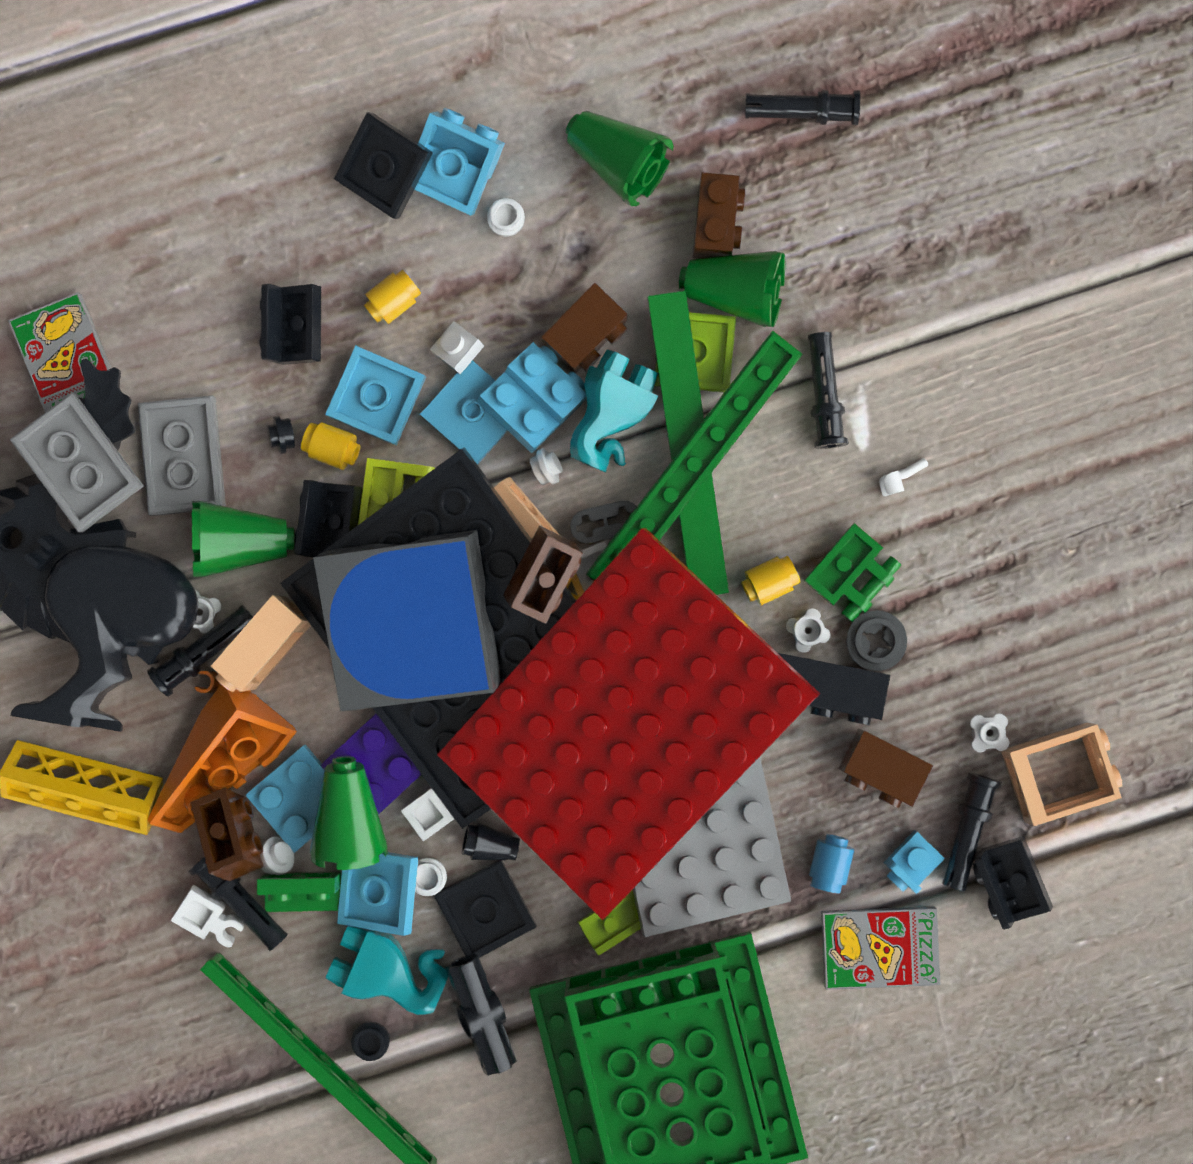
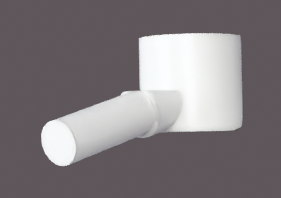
M922 458L905 469L882 476L879 480L882 495L888 496L904 491L901 479L908 478L927 467L928 462L926 459Z

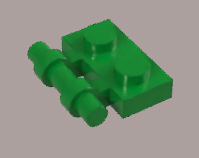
M853 523L804 579V582L831 605H835L842 595L846 597L850 603L841 614L853 623L861 612L866 613L873 605L871 601L883 587L888 588L895 580L893 575L902 565L892 556H889L882 566L878 564L874 558L883 547ZM866 570L872 577L858 591L852 584Z

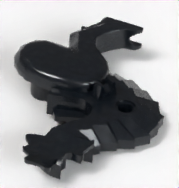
M83 359L81 361V369L85 383V398L79 399L115 448L119 450L121 441L127 439L135 432V426L129 419L131 397L122 393L120 389L121 371L116 367L107 371H101L91 361ZM36 474L16 480L15 487L0 490V611H3L22 631H28L31 628L50 639L57 637L71 643L77 651L79 663L75 674L57 691L42 701L22 703L15 706L10 716L71 727L90 726L122 732V723L116 717L100 711V703L109 691L132 679L127 655L138 656L148 665L156 664L159 662L156 657L163 647L182 641L190 633L196 621L199 606L196 591L185 574L170 561L148 552L126 547L127 538H136L137 532L128 531L122 519L93 524L83 533L78 532L76 528L72 529L68 522V517ZM19 529L22 533V542L18 547L14 548L10 542V536L14 530Z

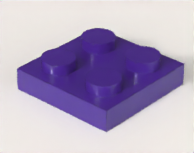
M377 713L320 765L325 769L327 765L332 763L334 758L341 756L354 757L356 762L362 763L378 815L422 775Z

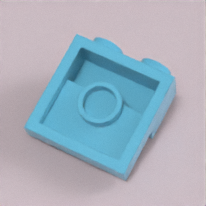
M444 108L442 113H429L419 143L432 151L433 154L414 190L472 216L475 214L488 179L492 178L505 143L497 139L498 131L482 124H478L476 129L463 124L465 117L451 109Z
M534 342L507 366L506 371L477 400L531 454L586 399L585 383L574 372L566 374L557 365L558 358L556 354L547 346L539 348Z

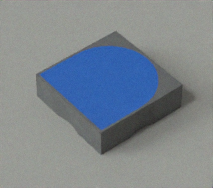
M477 530L422 537L404 544L377 543L326 550L313 557L340 712L494 693L501 684L494 632L485 606L486 582Z

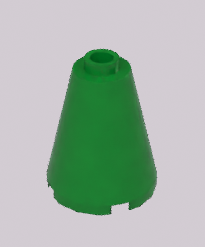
M584 111L580 115L575 114L566 127L567 143L630 206L636 207L640 205L636 199L641 195L648 198L653 193L669 166L670 160L665 158L667 148L673 151L674 145L672 140L665 135L590 111Z
M777 251L691 259L687 267L682 266L679 289H684L689 299L763 327H774L782 302L779 294L780 287L784 286L785 254Z
M192 501L193 577H206L286 558L287 550H294V527H287L286 519L202 501Z
M350 756L334 758L332 763L324 769L310 846L311 861L322 868H325V861L336 863L337 870L361 869L375 865L379 862V855L381 853L386 857L388 849L364 765L356 762V759Z

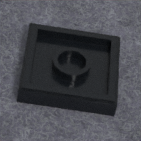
M366 112L334 180L391 218L399 219L433 152L373 112Z
M497 860L434 895L465 956L476 954L480 958L537 927L503 860Z

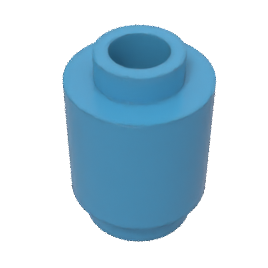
M826 834L825 840H817L809 876L812 877V887L827 892L841 893L842 885L847 884L854 854V848L847 846L848 839Z

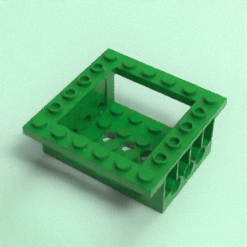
M751 931L529 988L572 1164H788L808 1159ZM726 980H728V984H729V988H730V992H731V996H732V1000H733V1004H734V1008H735V1012H736V1016H737V1020H738V1024H739V1028H740V1032H741L743 1044H744V1047H745V1051H746V1055H747V1059H748V1063H749V1067H750V1071H751V1075H752V1079H753V1083H754V1087H755V1091H756V1095H757V1099H758V1103H759V1107H760V1111H761V1115H762V1119H763L764 1125H762V1122H761V1118H760V1114H759V1110H758V1106H757V1102H756V1098H755V1094H754V1090H753V1086H752V1082H751V1078H750V1074H749V1070H748L746 1058H745V1055H744V1051H743V1047H742V1043H741V1039H740V1035H739V1031H738V1027H737V1023H736V1019H735V1015H734V1011H733V1007H732V1003H731V999H730V995H729V991H728V987H727ZM660 1043L669 1045L673 1050L672 1058L663 1064L655 1062L650 1056L652 1048ZM677 1083L682 1087L683 1094L678 1101L667 1102L662 1099L660 1091L665 1084ZM678 1122L688 1123L693 1129L691 1137L685 1141L673 1139L670 1135L672 1126Z

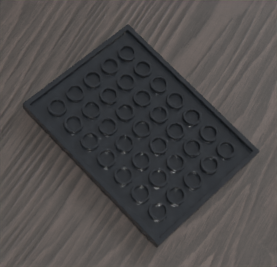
M464 447L324 551L377 543L404 544L422 537L477 530L486 582L485 606L494 632L501 681L503 682L576 602V599L568 588L565 587L559 607L554 613H551L546 624L509 606L503 594L532 539ZM312 559L280 584L329 649L315 565ZM493 693L373 707L382 722L462 829L491 810L437 754Z

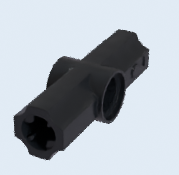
M478 955L462 956L452 961L445 968L459 1004L456 1011L460 1024L466 1035L472 1039L483 1072L488 1076L500 1074L512 1068V1065L517 1062L503 1025L506 1022V1015L502 1004L495 992L490 989Z

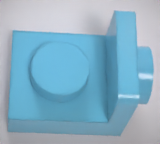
M914 830L883 863L891 870L887 877L902 892L909 887L917 894L922 889L919 885L945 858Z

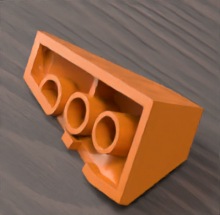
M220 685L201 710L148 817L149 824L182 833L195 823L191 806L192 801L222 788L230 789L233 786L238 789L247 782L245 776L259 765L263 767L268 766L278 757L296 734L295 727L254 693L249 691L240 692L237 689L231 692L223 685Z

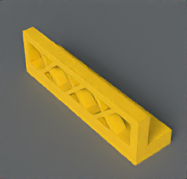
M19 740L14 744L0 770V794L2 798L148 835L152 825L149 824L148 817L163 786L162 777ZM22 754L38 758L40 765L30 769L16 767ZM62 766L73 767L77 774L62 779L55 777L52 770ZM104 775L110 777L114 784L100 789L91 786L89 780ZM137 784L150 787L145 800L129 796L125 789Z

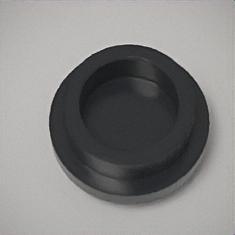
M280 416L273 417V425H267L269 443L271 448L278 447L279 453L284 454L286 449L295 448L290 418L281 419Z
M372 1021L359 1025L351 1038V1046L354 1053L365 1061L380 1059L387 1052L390 1044V1037L386 1028Z

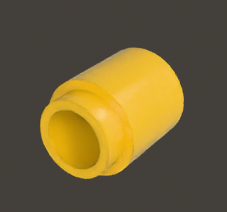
M402 269L396 275L392 272L365 293L369 301L364 304V307L377 323L384 319L387 324H390L416 303L415 298L421 292Z
M323 422L319 424L310 423L301 441V450L308 453L309 458L344 470L348 464L352 466L355 464L361 446L356 443L357 436L355 434Z
M776 556L745 571L746 580L741 581L749 601L757 600L760 606L793 591V586L801 583L789 556L781 559Z

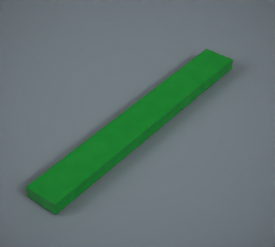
M686 291L647 297L671 461L704 419ZM711 473L680 513L679 520L686 567L718 595L729 593Z
M774 331L768 334L585 574L595 581L642 528H646L660 541L803 355L800 351Z
M216 953L205 963L200 970L404 1164H437V1158L221 953Z

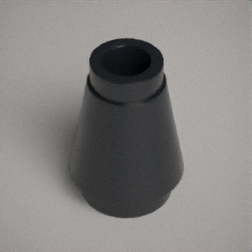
M477 823L476 826L467 825L463 839L462 855L470 856V860L509 859L515 861L519 851L520 838L513 837L481 823Z

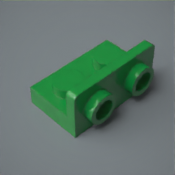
M342 871L288 872L282 875L265 873L257 879V895H265V910L267 912L338 911Z

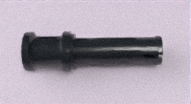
M822 90L818 92L817 96L756 95L746 93V105H760L761 107H746L745 118L816 119V123H820V125H826L828 121H851L852 125H858L860 90H854L852 94H829L828 90Z
M818 332L808 335L816 405L811 410V417H814L816 420L818 439L814 442L816 449L837 448L849 444L848 438L844 437L842 422L845 407L841 402H838L831 332ZM822 356L824 357V366H825V375H826V385H825V386H824V382H823V373H822V363H821V357H822ZM825 395H828V403L825 401ZM829 420H830V423H831V435H829V428H828V421H829Z
M241 605L238 610L210 629V631L187 648L183 646L176 648L171 658L157 668L151 667L148 669L149 677L156 687L165 696L169 697L173 694V688L189 676L196 677L201 670L200 666L227 647L253 616Z
M968 773L967 779L970 782L964 803H959L958 806L959 814L962 817L945 877L942 881L943 885H950V888L966 891L967 882L984 822H989V819H992L993 813L990 811L995 791L1002 784L1000 781L974 773Z
M205 857L188 871L191 875L197 874L212 890L211 896L218 901L222 899L262 941L269 951L273 950L287 937L288 933L273 920L239 883L240 877L227 881L209 874Z

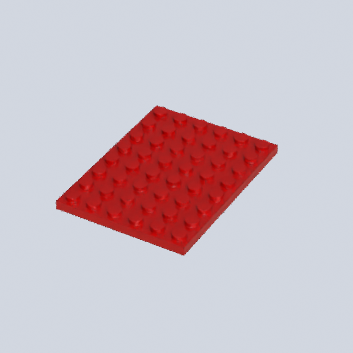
M642 528L437 755L604 920L820 693L650 531Z

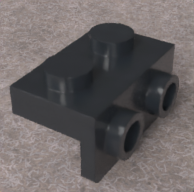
M262 284L260 300L261 336L259 340L262 360L282 365L321 362V286L306 284L279 287L273 284Z
M304 480L300 495L298 527L295 533V555L313 558L358 526L363 487Z
M1024 836L985 847L979 851L974 858V874L978 883L985 885L989 895V911L994 920H999L1003 930L1011 928L1015 921L1052 910V902Z

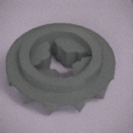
M869 611L859 615L849 626L846 644L850 657L860 667L872 671H883L895 666L904 656L907 648V634L903 624L894 615L885 611ZM884 626L881 639L886 642L890 649L876 647L868 655L871 642L866 639V636L862 635L863 632L866 634H876Z

